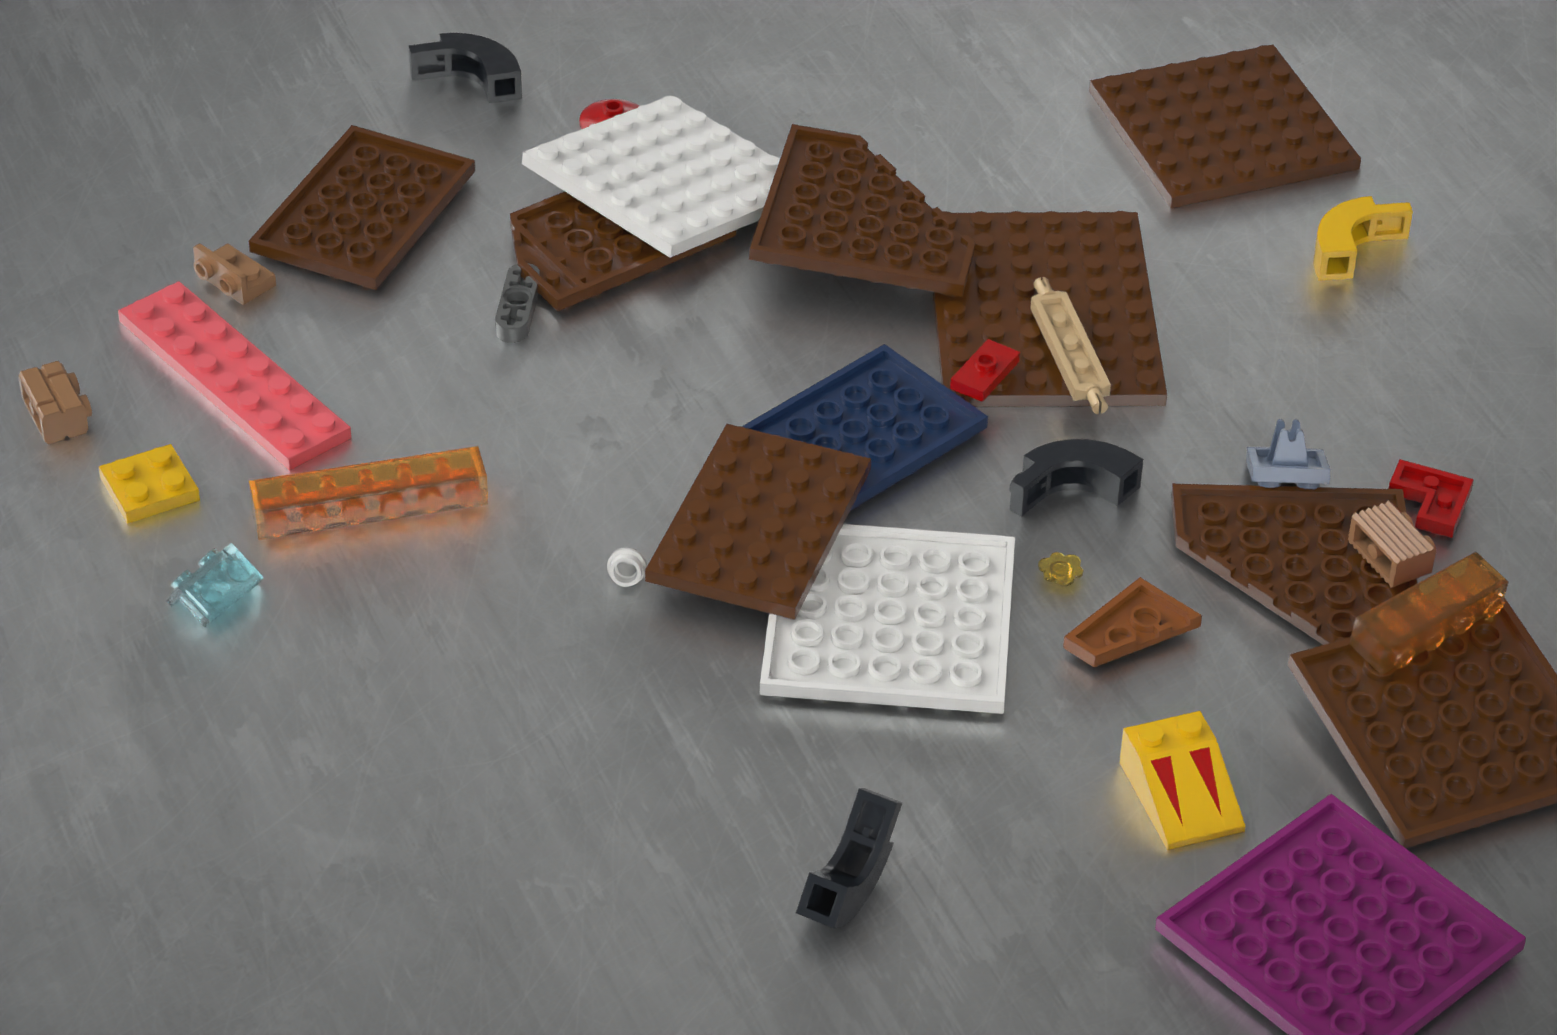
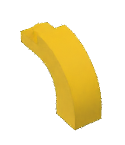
M1366 196L1345 201L1329 210L1321 219L1317 231L1313 266L1318 281L1353 279L1358 251L1357 245L1370 241L1408 239L1413 214L1410 202L1375 204L1372 196Z

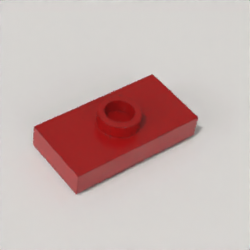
M987 339L951 378L950 389L983 402L1019 363L1020 351Z

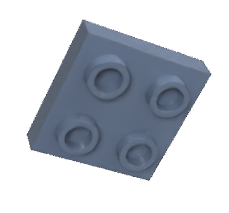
M1278 419L1270 447H1247L1246 463L1252 482H1258L1259 486L1275 488L1280 487L1281 483H1296V486L1300 488L1316 489L1320 487V484H1330L1331 469L1323 449H1306L1304 432L1298 419L1292 421V427L1289 430L1285 429L1284 420Z

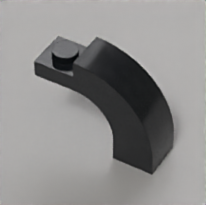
M467 33L439 34L440 42L409 45L412 81L460 76L479 83L484 88L489 103L522 99L519 63L509 49L492 39Z
M1068 439L1044 444L1024 455L1023 470L1013 478L1009 487L1011 492L1009 510L1022 517L1050 494L1070 489L1091 492L1118 506L1141 487L1144 459L1119 446L1096 440Z
M866 788L858 789L841 841L834 855L824 868L819 871L809 872L796 914L834 929L845 926L858 914L875 888L894 844V842L890 841L902 802Z

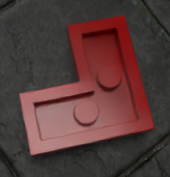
M1399 459L1388 489H1403L1404 499L1422 503L1416 517L1415 528L1452 538L1472 491L1474 479Z

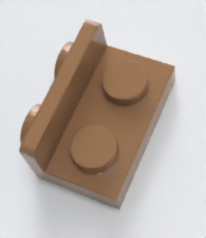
M200 243L193 247L194 270L202 280L208 281L220 289L226 296L232 297L242 305L276 286L274 273L228 243L215 251H211Z

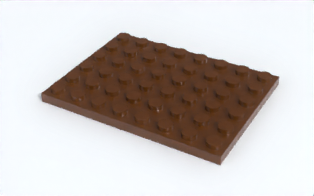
M943 211L954 222V229L962 236L967 234L975 241V250L963 297L933 292L941 384L950 389L951 378L983 343L990 339L1020 351V360L983 402L950 389L974 407L1091 406L1088 400L1073 401L1030 309L1031 297L1038 294L1034 288V281L1038 278L1042 280L1043 277H1046L1052 290L1067 292L1111 384L1110 396L1104 397L1108 406H1166V383L1138 212L1012 211L987 213L978 211L975 213H951Z

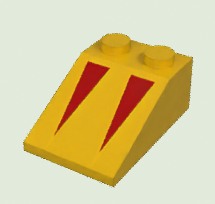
M1201 711L1123 728L1119 763L1167 850L1245 832L1246 826L1217 739Z

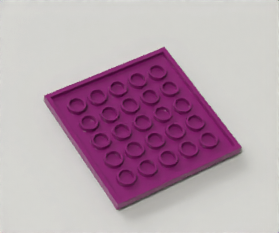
M1332 794L1325 797L1156 918L1155 930L1288 1035H1413L1521 952L1526 942L1524 935Z

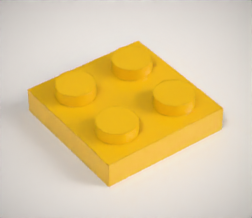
M171 444L99 466L100 478L127 524L200 501L197 485Z

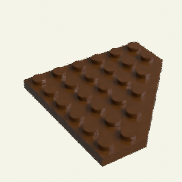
M792 124L750 246L749 260L963 297L974 256L975 241L967 234L962 236L954 229V222L938 207L931 208L925 202V195L909 180L903 182L896 175L897 169L881 154L875 156L868 149V142L860 135Z
M1172 483L1171 500L1175 546L1322 645L1423 617L1417 578L1390 588L1389 583H1386L1385 579L1381 578L1380 573H1376L1371 563H1367L1366 558L1363 559L1362 554H1359L1358 550L1354 549L1353 544H1350L1348 540L1351 519L1355 512L1359 514L1361 510L1372 509L1375 505L1385 504L1388 500L1400 512H1406L1403 489L1334 487L1304 489L1295 486L1268 488L1255 485Z

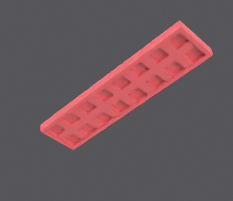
M180 281L118 310L120 323L289 471L351 439V427Z

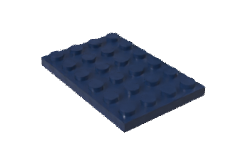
M883 344L741 427L871 458V470L851 508L852 510L986 429L988 416L886 344Z

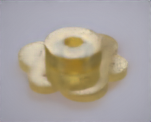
M1054 552L1050 558H1042L1038 563V568L1044 573L1043 578L1046 581L1055 582L1062 586H1069L1074 583L1075 578L1083 576V569L1080 567L1081 560L1076 555L1069 554L1064 556L1062 553Z

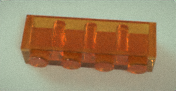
M1474 552L1356 617L1349 644L1381 675L1395 667L1402 668L1413 657L1426 650L1432 651L1436 649L1443 640L1456 633L1463 634L1482 618L1495 616L1504 606V596L1509 582L1481 555Z

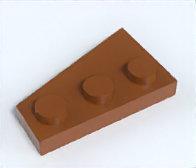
M1140 577L1065 635L1063 648L1092 667H1097L1201 627L1202 615Z

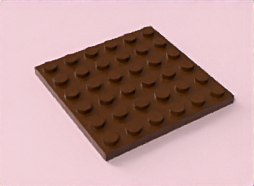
M1274 44L1261 45L1257 48L1231 51L1226 54L1200 57L1196 60L1170 63L1165 66L1139 69L1135 72L1109 75L1104 78L1090 80V94L1170 209L1360 169L1361 157Z
M1503 595L1289 655L1288 667L1394 838L1404 848L1413 847L1557 803V674Z

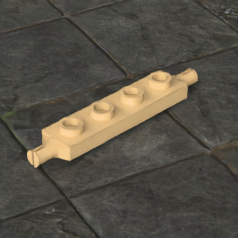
M1043 277L1042 280L1041 278L1034 281V288L1038 294L1031 297L1030 309L1073 401L1088 400L1095 414H1099V410L1101 414L1106 412L1108 404L1104 397L1110 396L1111 384L1067 292L1052 290L1046 277Z

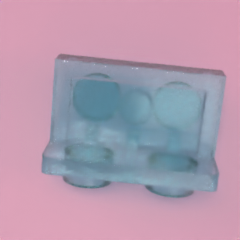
M230 543L220 552L216 548L209 551L198 562L200 568L193 574L187 569L179 575L170 585L174 591L166 602L172 607L181 601L195 618L206 627L256 587L264 577Z

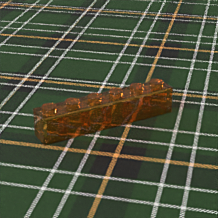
M478 446L249 481L251 508L258 540L488 505L487 474Z

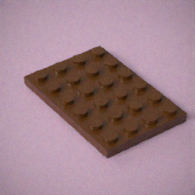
M351 125L248 241L249 252L377 290L474 174L475 160Z
M726 424L646 567L645 582L795 620L871 470V458Z

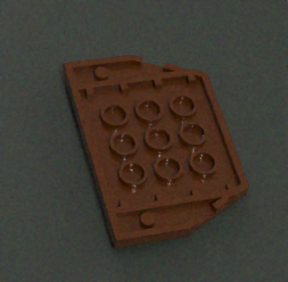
M565 191L510 213V227L516 263L521 268V277L526 280V277L530 276L537 283L538 293L557 311L736 236L735 230L670 258ZM528 263L537 266L540 270V275Z

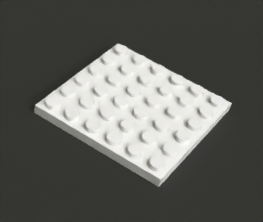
M671 95L639 106L626 113L615 115L613 118L592 124L579 131L566 134L550 142L542 143L537 147L524 151L522 156V165L670 258L758 221L780 161L778 157L766 153L756 147L753 142L741 138L731 132L728 127L716 123L706 117L703 112L696 111L683 103L681 99Z
M843 524L796 619L769 613L760 679V695L1004 714L1015 537Z

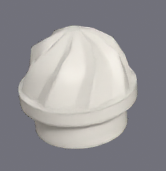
M634 548L616 550L611 554L607 563V570L612 580L624 587L639 583L644 578L647 567L643 555Z

